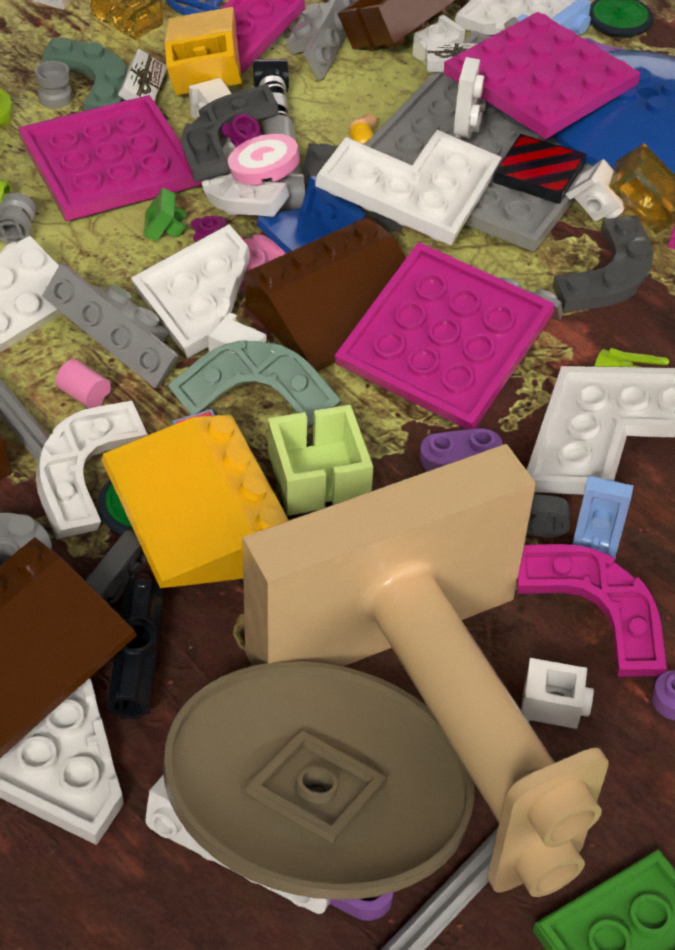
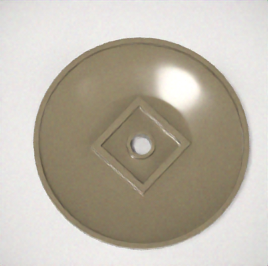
M284 661L250 666L222 676L194 694L181 708L171 725L165 744L163 760L164 784L171 806L186 831L212 857L231 870L269 888L294 895L332 900L362 899L385 895L414 885L434 873L455 853L465 836L472 816L475 791L474 782L429 708L413 695L396 685L376 676L344 666L309 661ZM319 785L325 788L327 792L317 793L307 788Z

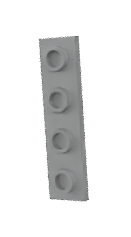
M331 0L321 5L313 3L305 8L300 20L292 29L293 32L286 43L291 55L303 52L318 80L324 79L346 37L345 30L337 13L356 0Z
M60 263L42 297L151 386L159 388L179 356L163 343L169 331L158 323L160 321L159 317L146 308L136 306L130 301L131 295L121 287L111 285L110 287L92 286L66 264Z

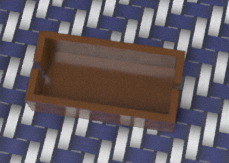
M356 0L337 14L352 49L366 47L367 51H371L382 45H387L388 48L399 46L406 41L404 36L425 28L428 19L446 13L449 4L461 0Z

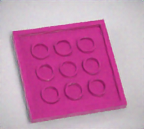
M540 12L528 16L444 62L443 74L459 83L465 58L480 59L478 75L485 76L481 98L545 139L638 85L641 72L627 65L625 61L610 55L598 45L590 43L575 34L574 31L563 27Z
M150 95L18 127L20 140L65 221L83 218L110 209H117L121 206L143 200H150L158 195L162 187L171 192H177L202 185L201 180L194 182L185 160L182 143Z
M418 242L334 355L336 365L465 429H475L553 315L554 303Z

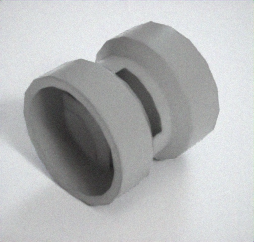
M54 60L40 63L35 68L36 82L39 85L37 90L39 103L51 109L67 106L72 101L71 87L67 84L70 80L68 66L63 62Z
M9 193L2 197L0 202V241L6 244L18 243L30 235L31 224L34 221L37 209L33 200L21 193Z

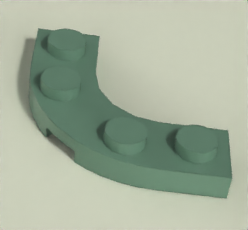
M51 38L41 55L42 63L52 60L63 62L68 66L69 71L86 75L94 81V85L83 104L84 111L127 101L120 97L118 93L128 68L116 54L103 48L100 43L96 42L85 43L72 41L68 38Z
M243 340L217 347L199 358L167 385L191 415L205 411L226 392L239 385L258 383L272 387L287 400L297 413H306L309 428L313 427L314 410L337 407L341 403L340 398L303 357L282 345L260 341Z

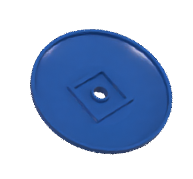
M640 50L606 51L641 72L638 85L555 133L552 137L563 147L585 153V163L591 166L604 159L617 175L644 180H675V56Z

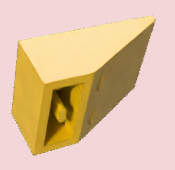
M233 7L169 18L165 37L166 67L175 95L188 94L189 86L221 78L226 86L242 84Z

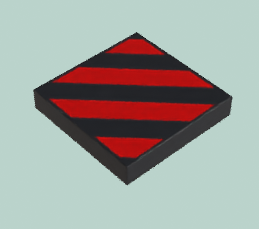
M520 134L494 172L493 183L561 204L566 192L584 166L586 154Z

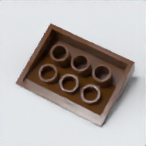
M367 216L245 272L246 308L286 348L299 354L318 372L336 363L334 355L402 265L406 257L393 236L371 216Z
M36 537L17 550L14 555L0 566V758L137 636L134 629L58 554Z

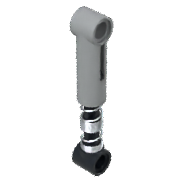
M287 58L254 59V87L268 84L277 101L279 112L278 115L264 119L260 131L263 135L285 134L294 138L297 142L294 123L289 117L286 92L289 91ZM299 164L292 173L283 179L273 181L286 183L290 194L279 211L302 207L305 196V183ZM267 178L266 182H272V178Z

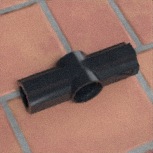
M135 579L133 583L125 585L120 616L134 629L137 636L114 656L107 701L108 711L119 715L121 719L139 720L141 716L150 714L155 670L160 662L158 647L165 600V588H160L152 579Z

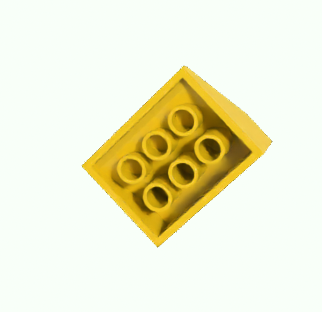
M232 415L192 417L103 453L101 459L160 588L243 579L242 537L289 521Z

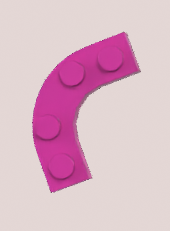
M568 544L524 545L517 579V594L566 593L584 597L596 604L608 618L613 634L617 677L660 676L666 672L667 666L660 615L651 593L639 577L635 579L625 569L616 564L615 558L585 546Z

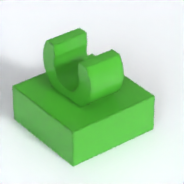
M162 187L146 210L144 223L145 237L157 242L164 231L173 237L181 235L186 226L181 223L186 216V212L181 208L175 207V193Z

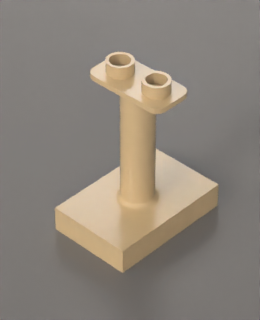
M507 444L495 447L242 537L245 654L251 665L284 661H309L346 666L392 648L499 823L487 875L493 890L497 893L505 892L524 884L532 897H542L561 889L575 879L585 866V861L580 855V851L583 848L587 832L598 821L602 813V809L597 801L609 761L599 748H590L555 763L462 622L466 618L514 599L536 482Z

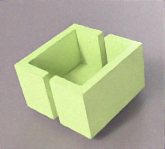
M351 404L314 410L313 446L307 447V416L305 412L268 418V455L287 516L321 510L325 508V502L331 501L332 505L372 492L373 464Z

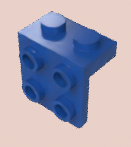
M311 176L301 208L277 212L274 217L259 216L256 225L269 239L274 241L285 253H288L365 218L366 214L353 202L333 196L329 192L316 187L317 176Z

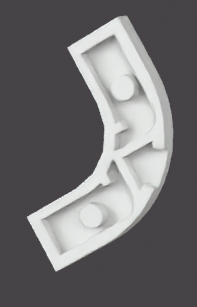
M465 58L458 85L454 120L455 137L470 139L472 132L479 133L483 116L481 111H485L487 101L481 98L485 76L478 75L480 59Z
M224 138L220 142V146L228 162L229 154L235 149V145L230 141V138ZM230 169L229 173L218 175L212 179L201 180L208 201L216 208L226 211L228 215L242 214L274 217L290 196L286 183L263 182V184L257 186L244 185L233 179Z
M133 401L98 406L77 412L60 422L45 442L37 463L36 485L42 506L56 539L98 530L101 520L85 484L83 475L84 464L94 455L116 449L148 435Z

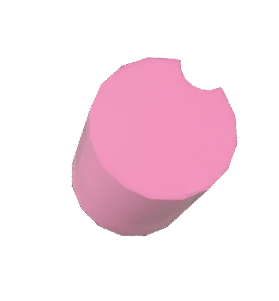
M71 359L64 363L56 376V386L88 409L101 406L105 396L110 393L111 385L109 380L77 359Z

